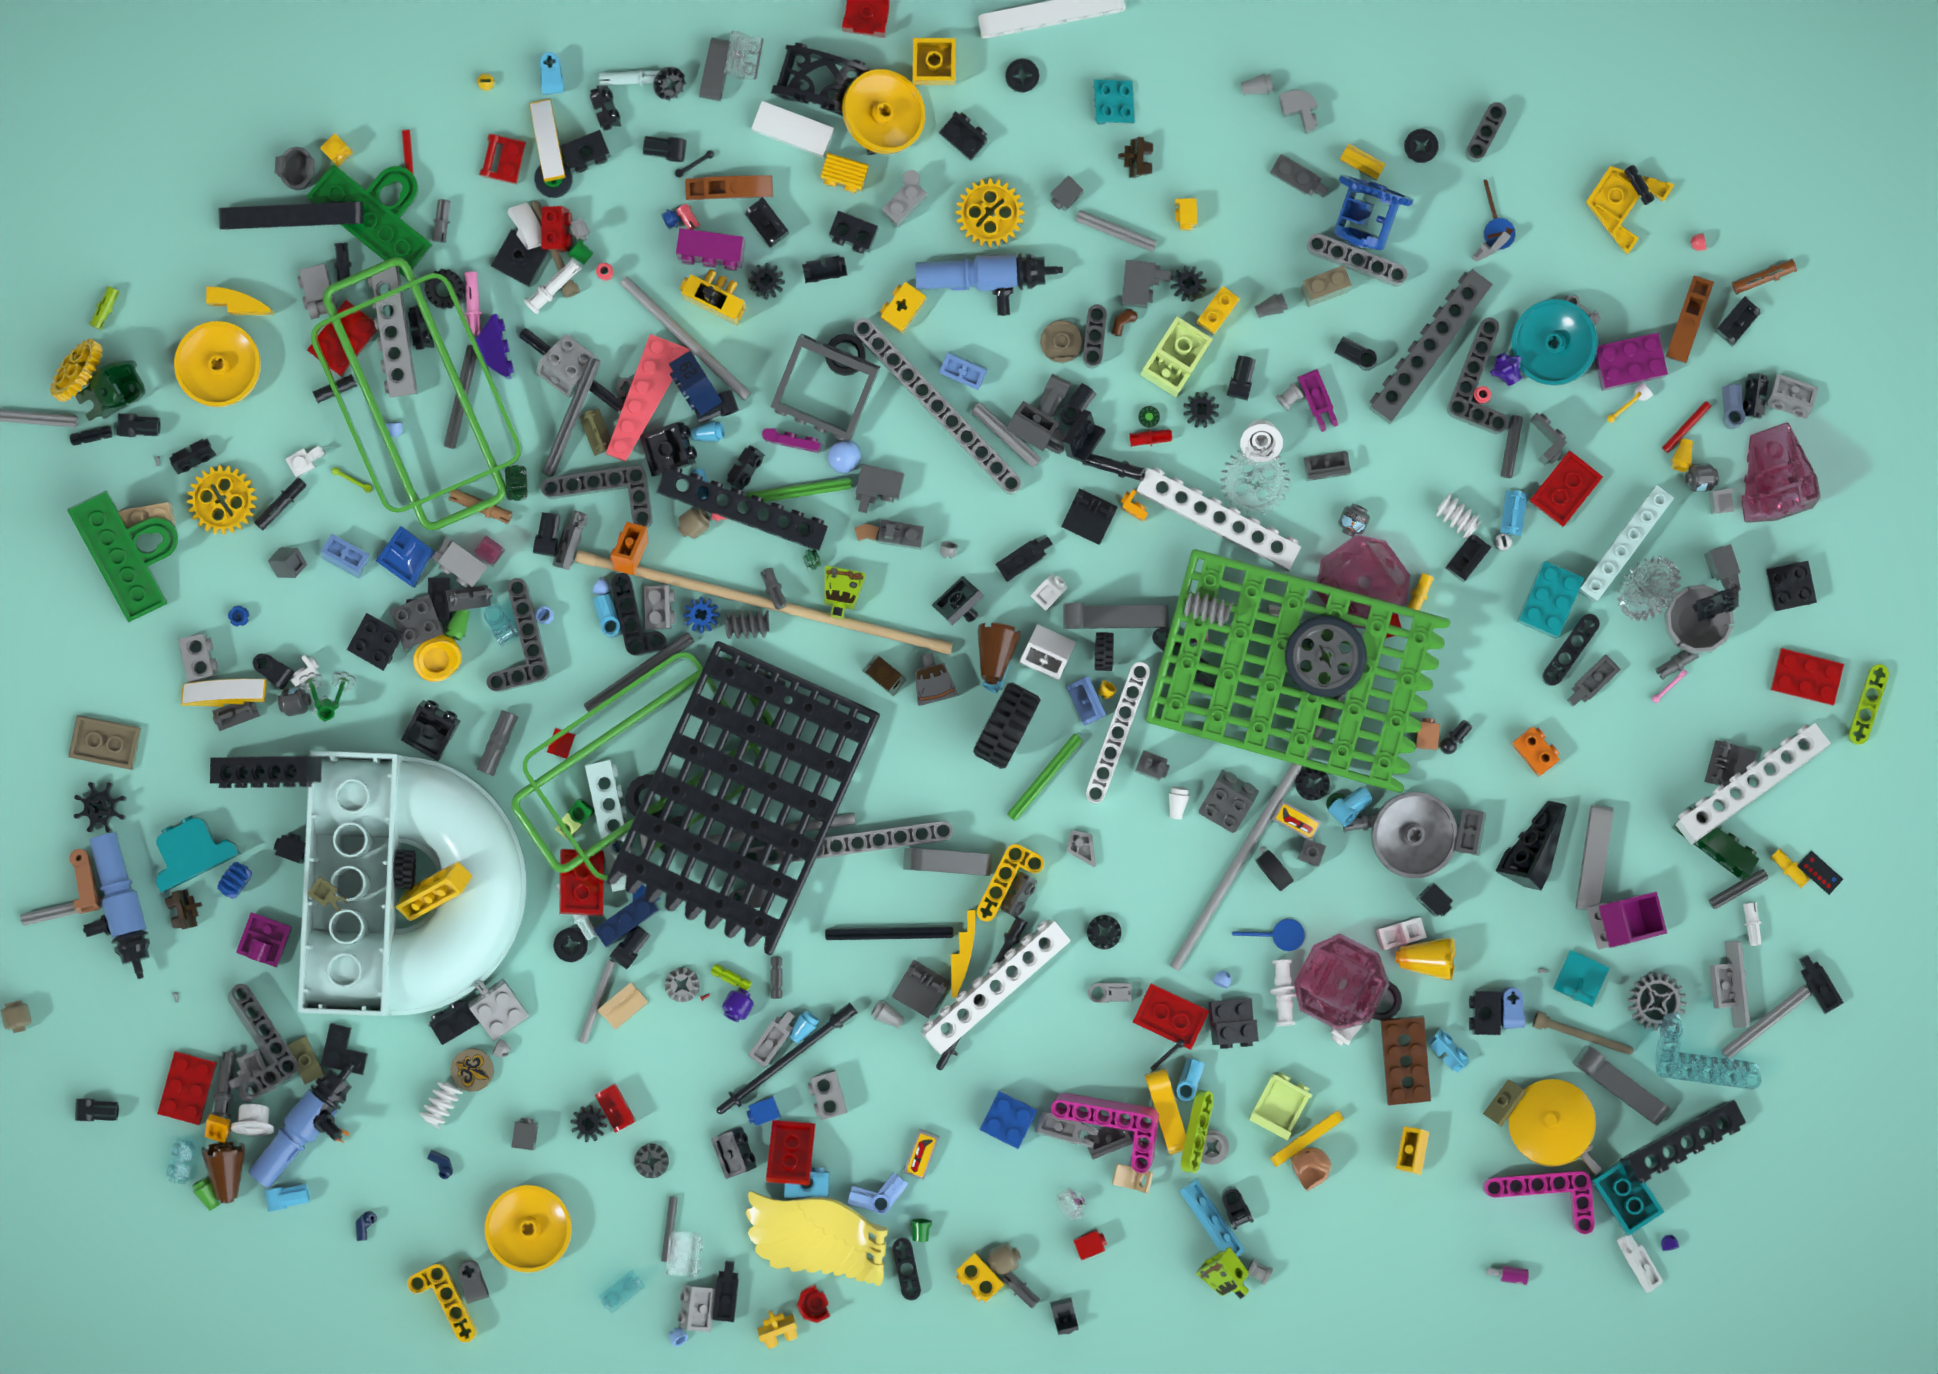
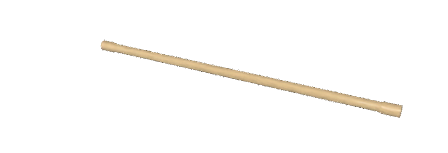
M581 550L577 551L576 563L613 570V561L609 558ZM638 566L633 575L928 648L932 651L948 655L951 654L953 642L928 638L847 617L836 619L831 617V613L787 602L785 608L777 610L771 598Z

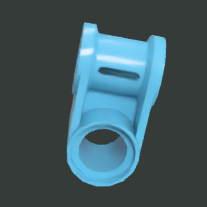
M547 52L540 59L542 94L564 93L559 58L556 54ZM550 58H552L553 62H556L552 64V68H548V65L545 64Z

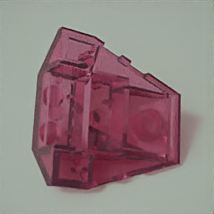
M1786 422L1750 435L1747 455L1749 466L1748 473L1744 478L1746 489L1741 501L1744 522L1777 521L1814 508L1821 498L1818 478L1790 424Z

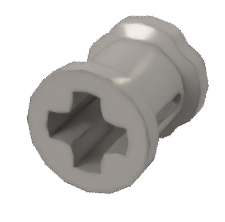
M1293 383L1289 385V388L1284 393L1276 396L1277 401L1286 411H1289L1290 406L1298 399L1302 400L1304 398L1301 391Z
M1253 1258L1247 1269L1249 1274L1247 1277L1252 1276L1262 1281V1284L1265 1285L1273 1268H1267L1258 1263L1257 1259Z

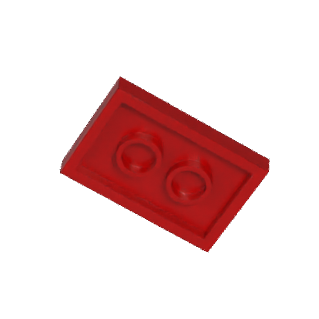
M345 300L337 310V314L355 306ZM360 310L340 319L356 357L378 331L375 328V322ZM330 323L323 328L317 339L329 368L342 377L350 367V363L335 328ZM311 344L307 351L319 360L313 344Z
M1569 450L1529 502L1563 528L1603 476Z
M1781 648L1770 690L1834 706L1844 664Z
M561 849L560 864L568 863L579 854L575 849ZM599 851L588 860L598 873L604 875V851ZM584 862L569 872L560 873L559 914L602 916L604 880L596 878Z
M1150 983L1133 1019V1023L1175 1043L1178 1039H1182L1185 1043L1183 1047L1191 1050L1209 1011Z
M174 1051L157 1114L200 1125L217 1062Z
M772 1120L766 1182L809 1185L816 1123Z

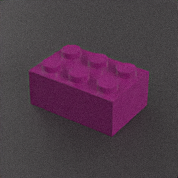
M679 228L676 255L678 260L682 261V264L694 265L695 262H699L708 268H715L716 265L724 266V269L737 271V268H742L745 250L743 236Z
M1659 332L1600 345L1597 348L1595 364L1602 391L1660 379L1668 375Z
M1657 891L1599 906L1609 948L1667 934Z

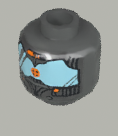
M1693 464L1689 471L1685 473V483L1694 492L1711 491L1718 484V471L1711 464Z
M1353 503L1351 506H1346L1338 521V524L1343 528L1342 532L1351 537H1354L1355 534H1363L1370 520V516L1367 514L1368 510Z
M302 687L284 689L281 695L278 696L279 709L287 716L305 714L308 706L311 705V696Z

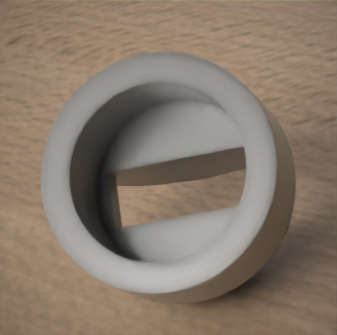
M951 541L942 542L940 547L941 555L944 558L949 556L952 559L957 553L958 545Z
M499 1039L492 1055L501 1058L506 1057L510 1052L509 1044Z

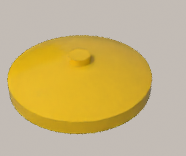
M886 69L871 70L857 77L845 92L842 103L845 125L852 137L866 149L880 154H894L908 148L920 136L925 124V106L917 88L903 75Z
M211 321L196 326L183 337L175 353L174 370L180 387L190 398L209 407H227L240 402L254 389L260 376L261 357L256 343L243 329L232 323Z
M1558 1079L1541 1080L1526 1087L1524 1090L1527 1093L1510 1114L1508 1120L1509 1132L1517 1149L1529 1160L1544 1166H1561L1578 1159L1589 1148L1596 1131V1116L1588 1097L1575 1085Z
M536 1185L517 1186L501 1194L491 1205L484 1227L485 1239L493 1256L509 1269L526 1273L544 1270L557 1262L565 1253L572 1235L571 1217L564 1202L552 1191Z

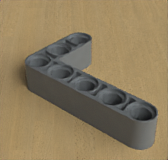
M1489 317L1485 318L1478 326L1448 403L1447 412L1452 418L1490 433L1500 434L1508 426L1506 415L1471 401L1499 331L1498 321ZM1486 323L1492 324L1494 332L1486 333L1483 325ZM1477 343H1483L1486 346L1485 353L1477 352L1475 348ZM1469 363L1477 364L1479 368L1477 373H1471L1468 370ZM1468 383L1471 391L1463 393L1460 390V384ZM1460 403L1463 406V412H1454L1452 404ZM1473 411H1481L1483 419L1476 421L1472 416ZM1494 418L1502 420L1503 427L1501 429L1493 426L1492 421Z
M634 465L545 479L541 484L542 493L549 499L628 488L634 524L648 528L653 522L647 475L640 466ZM634 471L642 472V478L637 482L632 481L631 474ZM613 474L621 476V481L616 485L610 483V477ZM592 477H598L600 480L599 485L595 488L589 487L588 484ZM571 480L578 481V488L574 491H570L567 488V484ZM550 483L557 485V490L553 494L546 492V487ZM637 492L645 493V499L641 503L634 501V495ZM640 513L648 514V521L644 524L637 522V517Z
M520 578L512 579L507 587L526 664L491 673L487 678V686L494 692H503L545 681L550 674L529 587ZM516 583H522L524 586L520 594H514L513 586ZM521 604L529 606V611L525 615L518 613V607ZM528 624L534 627V632L530 636H526L523 633V628ZM537 645L539 647V654L534 657L530 656L528 653L530 646ZM537 666L544 667L545 672L541 677L534 676L533 671ZM517 671H521L524 675L523 680L519 683L513 681V674ZM497 676L501 677L503 680L502 686L494 688L492 680Z
M1083 603L1063 604V629L1169 627L1168 605L1083 606Z
M237 984L229 992L228 1001L270 1065L240 1086V1098L246 1102H251L289 1079L297 1071L298 1063L250 988L245 984ZM235 991L242 992L244 999H237ZM246 1010H253L256 1014V1017H249L246 1013ZM258 1028H265L267 1030V1036H262L259 1033ZM270 1046H277L279 1054L272 1053ZM282 1064H288L291 1072H285L282 1069ZM264 1075H270L273 1078V1083H267L264 1080ZM247 1085L255 1089L254 1095L246 1091Z
M1585 1045L1572 1063L1643 1117L1658 1126L1670 1108L1606 1061V1057L1599 1051Z

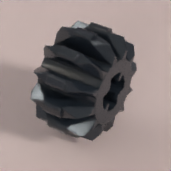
M765 263V269L763 270L760 264L757 265L759 272L751 271V274L756 278L748 279L749 283L754 284L750 287V290L756 291L758 289L756 292V297L758 298L762 293H764L765 300H768V293H771L772 297L776 298L775 290L778 292L783 291L778 285L785 284L784 279H778L783 276V272L775 273L778 268L776 265L769 270V263ZM767 276L770 280L773 279L772 282L768 283V286H765L763 282L761 283V280H765Z
M1187 266L1183 267L1184 273L1177 269L1176 274L1178 277H1171V280L1176 284H1172L1170 288L1172 290L1178 289L1174 296L1178 297L1182 294V302L1185 301L1186 296H1189L1190 302L1194 301L1193 295L1200 299L1201 294L1199 291H1206V287L1201 284H1205L1207 280L1205 278L1199 279L1203 272L1199 271L1195 274V266L1192 267L1191 272H1188ZM1188 279L1192 280V284H1194L1189 289L1185 288L1186 284H1183Z
M1196 392V400L1189 396L1188 400L1191 404L1184 403L1183 407L1190 410L1185 411L1183 415H1191L1187 423L1190 424L1195 420V428H1198L1200 422H1202L1203 428H1207L1206 420L1210 424H1214L1215 421L1211 416H1219L1218 412L1212 411L1218 409L1219 404L1211 405L1215 397L1213 396L1207 400V392L1204 393L1203 398H1200V393ZM1198 405L1206 407L1205 415L1196 413Z
M593 1105L588 1107V1113L584 1106L580 1107L582 1115L578 1112L573 1113L578 1120L570 1121L571 1124H577V1127L571 1129V1131H580L577 1139H580L585 1134V1142H589L590 1135L594 1141L598 1140L595 1132L601 1136L604 1135V1132L599 1128L607 1127L606 1123L600 1122L606 1119V1115L598 1117L597 1115L601 1112V1109L598 1108L593 1113ZM587 1118H591V1122L594 1123V1127H590L591 1130H588L587 1126L583 1124L584 1121L588 1120Z

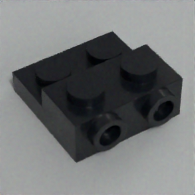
M676 422L640 436L652 477L663 474L664 468L670 469V466L681 469L696 463L697 451L694 446L690 445L689 437H691V431L687 425H684V422Z
M423 700L418 705L401 741L439 761L461 721L457 719V715L449 710L444 712L439 709V705L432 700H427L426 702Z
M1252 998L1208 1002L1212 1045H1220V1049L1233 1048L1234 1043H1240V1047L1253 1046V1042L1259 1041L1257 1020L1253 1019Z

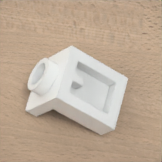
M1051 574L1034 591L1031 597L1046 611L1067 590V586L1061 577Z
M306 655L301 657L308 668L305 669L303 667L293 674L294 678L291 681L295 687H302L309 679L312 680L320 674L317 670L319 665L312 656L310 658Z
M1345 1012L1331 1029L1330 1033L1333 1034L1331 1039L1340 1046L1343 1043L1348 1046L1363 1025Z

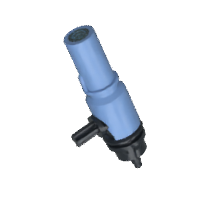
M1019 253L1017 256L1016 254L977 255L974 260H968L967 257L961 261L916 262L917 290L950 288L952 291L970 290V287H975L979 292L992 291L993 295H997V315L1006 316L1010 315L1009 294L1014 293L1013 287L1019 286V289L1023 290L1025 285H1027V289H1032L1037 285H1045V275L1063 273V267L1045 266L1044 257H1035L1030 253H1026V257L1023 258L1022 253Z
M116 832L91 838L89 841L98 871L99 889L104 893V897L101 900L104 915H101L99 921L83 925V932L86 933V937L103 932L106 935H111L112 938L115 937L111 944H117L114 947V952L120 956L122 965L132 963L137 979H142L144 975L141 960L150 957L148 952L150 940L144 937L149 933L145 931L147 928L137 891L131 889L130 884H132V880L128 878Z
M350 1062L339 1074L330 1069L325 1076L315 1081L317 1086L311 1085V1089H308L284 1119L285 1126L283 1129L279 1128L277 1130L278 1135L248 1170L254 1179L265 1187L270 1188L300 1150L304 1151V1145L308 1142H313L320 1133L325 1132L334 1141L343 1137L341 1135L343 1131L334 1123V1115L338 1112L337 1110L342 1108L339 1103L344 1104L346 1102L347 1093L352 1088L346 1081V1078L355 1067L353 1063Z

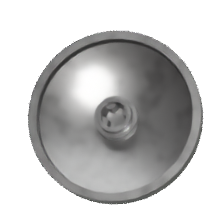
M1406 792L1388 800L1376 814L1371 830L1372 846L1379 861L1391 872L1406 878L1428 877L1441 870L1452 858L1458 838L1457 824L1450 809L1438 798L1422 792Z

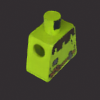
M825 566L824 604L832 606L831 617L843 619L845 609H855L865 583L866 573Z
M1230 1247L1206 1259L1195 1273L1221 1296L1233 1291L1239 1299H1242L1249 1292V1289L1243 1284L1249 1275L1248 1271Z

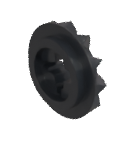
M1017 59L1008 65L1005 79L1008 86L1015 92L1025 93L1033 90L1038 84L1039 70L1032 61ZM1021 67H1023L1024 74L1032 75L1025 78L1024 84H1022L1020 78L1013 77L1020 74Z
M676 67L662 69L654 79V92L661 99L668 101L672 98H677V95L683 92V86L686 84L684 80L685 75ZM667 78L673 81L672 89L668 87L669 83Z
M1426 129L1412 131L1404 143V151L1408 158L1415 163H1426L1436 156L1439 147L1436 136ZM1428 140L1425 146L1426 152L1423 150L1415 152L1418 146L1416 141L1423 143Z
M1306 767L1297 775L1295 786L1302 798L1316 801L1327 794L1330 781L1326 772ZM1307 775L1313 780L1321 779L1316 784L1318 792L1313 787L1304 788L1309 783Z
M1100 915L1089 923L1087 936L1094 947L1103 950L1110 949L1119 942L1121 927L1115 918L1108 915ZM1097 925H1100L1103 928L1112 926L1110 928V931L1108 932L1111 940H1109L1105 936L1097 939V937L1099 936L1098 934H1100V930Z
M566 928L556 935L553 944L554 951L561 960L576 962L586 954L588 940L580 930ZM568 936H570L573 942H580L579 945L574 947L573 955L569 948H562V946L568 943Z

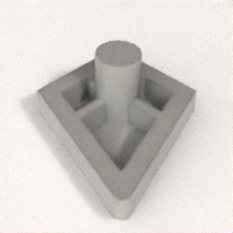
M1071 830L1067 852L1095 867L1092 834Z

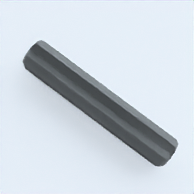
M1513 415L1510 420L1501 470V477L1511 479L1513 477L1523 417Z
M1761 869L1750 875L1748 879L1742 880L1709 899L1710 905L1713 909H1717L1768 880L1766 871Z

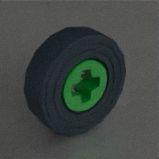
M564 162L563 167L566 178L557 179L556 184H552L551 181L544 182L541 165L538 166L534 175V182L542 195L548 198H558L564 196L570 190L573 176L569 167Z

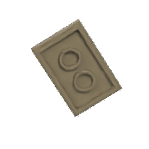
M77 715L68 757L133 770L141 728Z

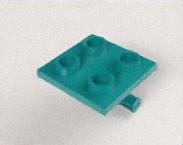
M1570 950L1553 989L1573 998V1000L1593 1007L1610 967Z

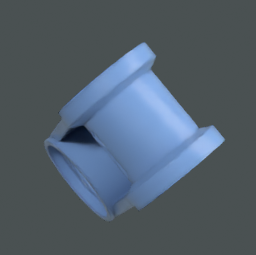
M1514 987L1505 988L1501 993L1502 1029L1525 1028L1523 995L1520 990ZM1511 992L1517 995V998L1513 999V1003L1507 999Z

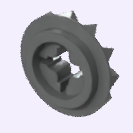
M646 1144L635 1154L634 1165L638 1173L645 1178H657L667 1170L669 1157L661 1146ZM649 1152L653 1158L661 1159L654 1163L653 1171L650 1164L642 1163L649 1158Z

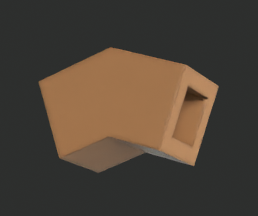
M867 523L854 528L858 541L865 539L876 541L880 529Z

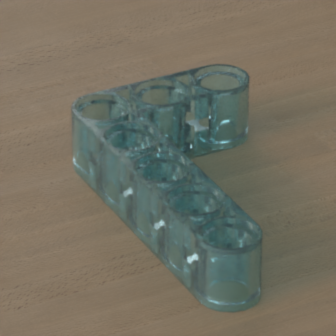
M1668 1013L1663 1017L1655 1053L1656 1072L1660 1077L1745 1089H1755L1760 1086L1762 1082L1760 1068L1754 1062L1679 1052L1683 1035L1681 1017L1676 1013ZM1676 1025V1027L1670 1028L1669 1026ZM1666 1044H1673L1670 1047L1665 1046Z

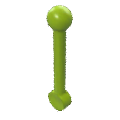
M338 467L332 469L333 475H339L364 488V491L367 493L372 491L370 484L365 485L341 472Z

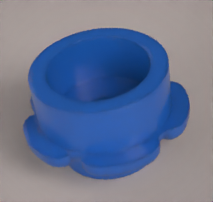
M666 209L667 211L661 214L668 229L677 228V223L680 220L676 212Z
M234 606L228 613V618L231 620L230 623L236 627L247 624L249 611L242 606Z

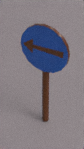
M1484 179L1483 182L1493 220L1485 226L1484 239L1487 245L1491 247L1505 231L1511 237L1498 249L1504 250L1514 242L1516 236L1515 228L1507 219L1497 218L1488 180Z

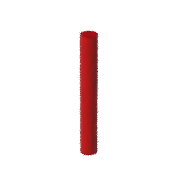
M402 130L404 166L414 175L410 130Z
M1705 401L1662 446V450L1669 453L1711 408V405Z

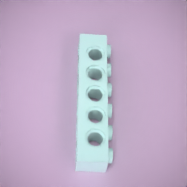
M1658 485L1650 491L1586 577L1579 589L1581 594L1593 603L1600 599L1672 502L1673 496Z
M611 760L585 765L601 840L612 833L608 827L611 820H618L621 827L625 824V819L628 818L626 806H621L620 798L623 797L622 787L616 783L615 777L619 776L616 764H612ZM602 778H609L611 781L610 787L606 790H602L599 786ZM607 799L615 801V808L611 811H607L604 808V802ZM627 833L618 838L616 841L624 842ZM616 841L603 849L608 874L618 855L613 850V844ZM630 848L629 852L636 855L635 848ZM623 875L615 884L611 885L612 892L625 890L626 875Z

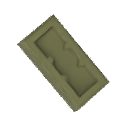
M307 1036L287 1045L297 1060V1070L304 1084H308L325 1075Z
M1508 1079L1483 1114L1502 1127L1527 1092Z

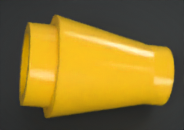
M1681 439L1671 459V467L1674 470L1688 472L1692 466L1693 441Z

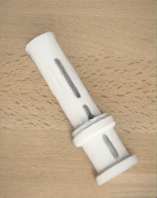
M571 259L544 286L537 287V291L530 298L524 300L526 305L534 313L538 314L540 312L539 309L548 301L551 302L554 298L553 295L582 269L581 266L574 259Z

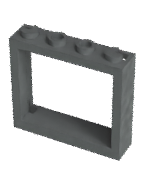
M800 334L778 386L771 408H774V412L779 415L786 416L788 414L795 417L794 420L798 423L812 424L817 431L826 433V431L831 432L836 439L841 441L850 440L853 437L881 367L812 337ZM802 347L869 375L847 430L780 402Z

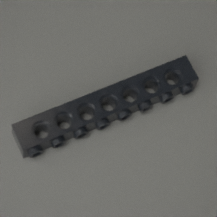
M670 466V469L664 468L656 491L657 494L816 551L820 550L828 528L827 525H824V520L812 517L811 520L803 517L804 513L793 509L791 512L783 510V505L774 502L771 505L763 503L764 499L755 495H751V498L743 495V491L732 487L731 490L722 488V483L713 480L710 483L702 481L703 477L691 473L690 476L682 473V469L675 466ZM680 479L685 480L688 485L687 490L684 492L679 491L676 487V483ZM699 487L707 489L708 495L705 499L697 496V489ZM724 494L727 496L728 503L726 506H720L717 503L718 495ZM741 501L748 505V511L744 514L740 513L737 509V505ZM760 509L767 510L768 518L766 521L758 518L757 513ZM780 516H785L788 519L789 524L786 528H781L778 525V518ZM801 523L808 526L809 531L807 535H801L798 532V526Z

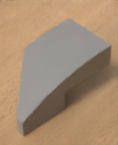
M1504 231L1491 247L1483 243L1471 258L1475 261L1486 258L1502 247L1511 236Z

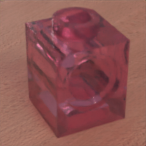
M486 535L473 553L493 567L505 552V549Z

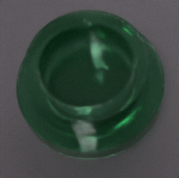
M808 549L805 551L806 555L803 556L804 563L807 568L810 567L812 570H816L821 565L819 555L815 549L812 551Z

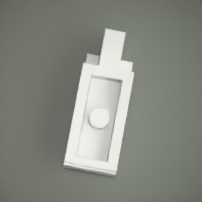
M1632 1235L1620 1237L1617 1240L1618 1245L1646 1293L1653 1291L1663 1283V1280L1643 1245H1638Z

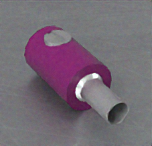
M1502 1266V1269L1487 1268L1486 1275L1500 1277L1501 1282L1527 1285L1529 1269Z

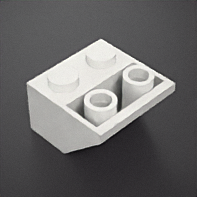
M1037 624L1019 663L1059 681L1076 641Z

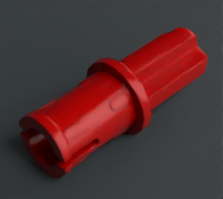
M1148 429V432L1129 433L1131 447L1149 444L1152 446V444L1171 442L1173 439L1170 429L1158 431Z

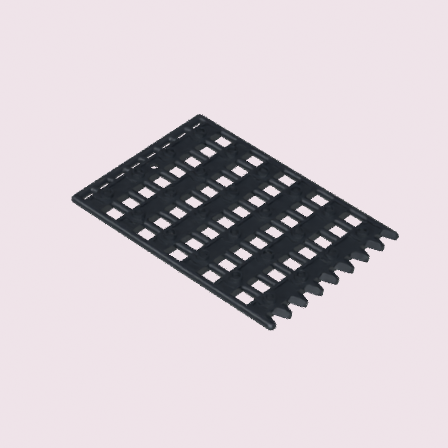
M716 641L610 870L607 883L613 885L623 875H626L625 890L628 893H635L644 883L646 884L645 899L648 902H655L664 892L666 893L665 908L668 911L676 910L684 901L686 902V919L694 920L704 910L706 911L704 922L706 928L714 929L724 919L726 920L724 929L726 937L733 938L744 928V943L746 946L753 947L764 937V952L769 956L772 955L876 727L880 714L875 710L730 645ZM720 651L731 655V660L728 661L719 657ZM742 660L751 664L750 670L739 666V661ZM759 669L771 673L770 678L759 675ZM708 677L720 681L712 700L701 696ZM779 677L791 682L790 687L788 688L777 683ZM728 685L740 690L732 709L720 704ZM799 686L811 691L809 697L797 692ZM748 694L760 699L752 718L740 713ZM820 695L831 700L829 705L817 701L818 696ZM786 696H790L792 698V702L790 704H786L784 702V698ZM768 703L780 708L771 727L759 722ZM838 704L849 708V713L846 714L837 710ZM787 712L799 717L791 736L779 731ZM860 713L869 717L868 723L857 719V714ZM690 716L702 720L695 739L683 735ZM807 721L819 726L811 744L799 740ZM710 725L722 729L714 748L702 743ZM826 730L838 734L831 753L819 749ZM730 733L742 738L734 757L722 752ZM846 738L858 743L850 762L838 757ZM750 742L762 747L754 766L742 761ZM769 751L781 756L773 775L761 770ZM673 755L685 760L677 778L665 774ZM789 760L801 765L793 783L781 779ZM692 764L704 768L697 787L685 783ZM809 769L821 774L813 792L801 788ZM712 772L724 777L716 796L704 791ZM828 778L840 782L833 801L821 796ZM732 781L744 786L736 805L724 800ZM752 790L764 795L756 814L744 809ZM655 794L667 799L659 818L647 813ZM771 799L783 804L775 823L763 818ZM674 803L686 807L679 826L666 822ZM791 808L803 813L795 832L783 827ZM694 812L706 816L698 835L686 831ZM811 817L823 822L815 841L803 836ZM714 820L726 825L718 844L706 839ZM734 829L746 834L738 853L726 848ZM637 833L649 838L641 857L629 852ZM754 838L766 843L758 862L746 857ZM657 842L669 847L660 866L648 861ZM773 847L785 852L777 871L765 866ZM676 851L688 856L680 875L668 870ZM793 856L805 861L797 880L785 875ZM696 860L708 865L700 884L688 879ZM716 869L728 873L720 893L708 888ZM736 878L748 882L740 902L728 897ZM756 886L768 891L760 910L748 906ZM776 895L788 900L779 919L767 914Z

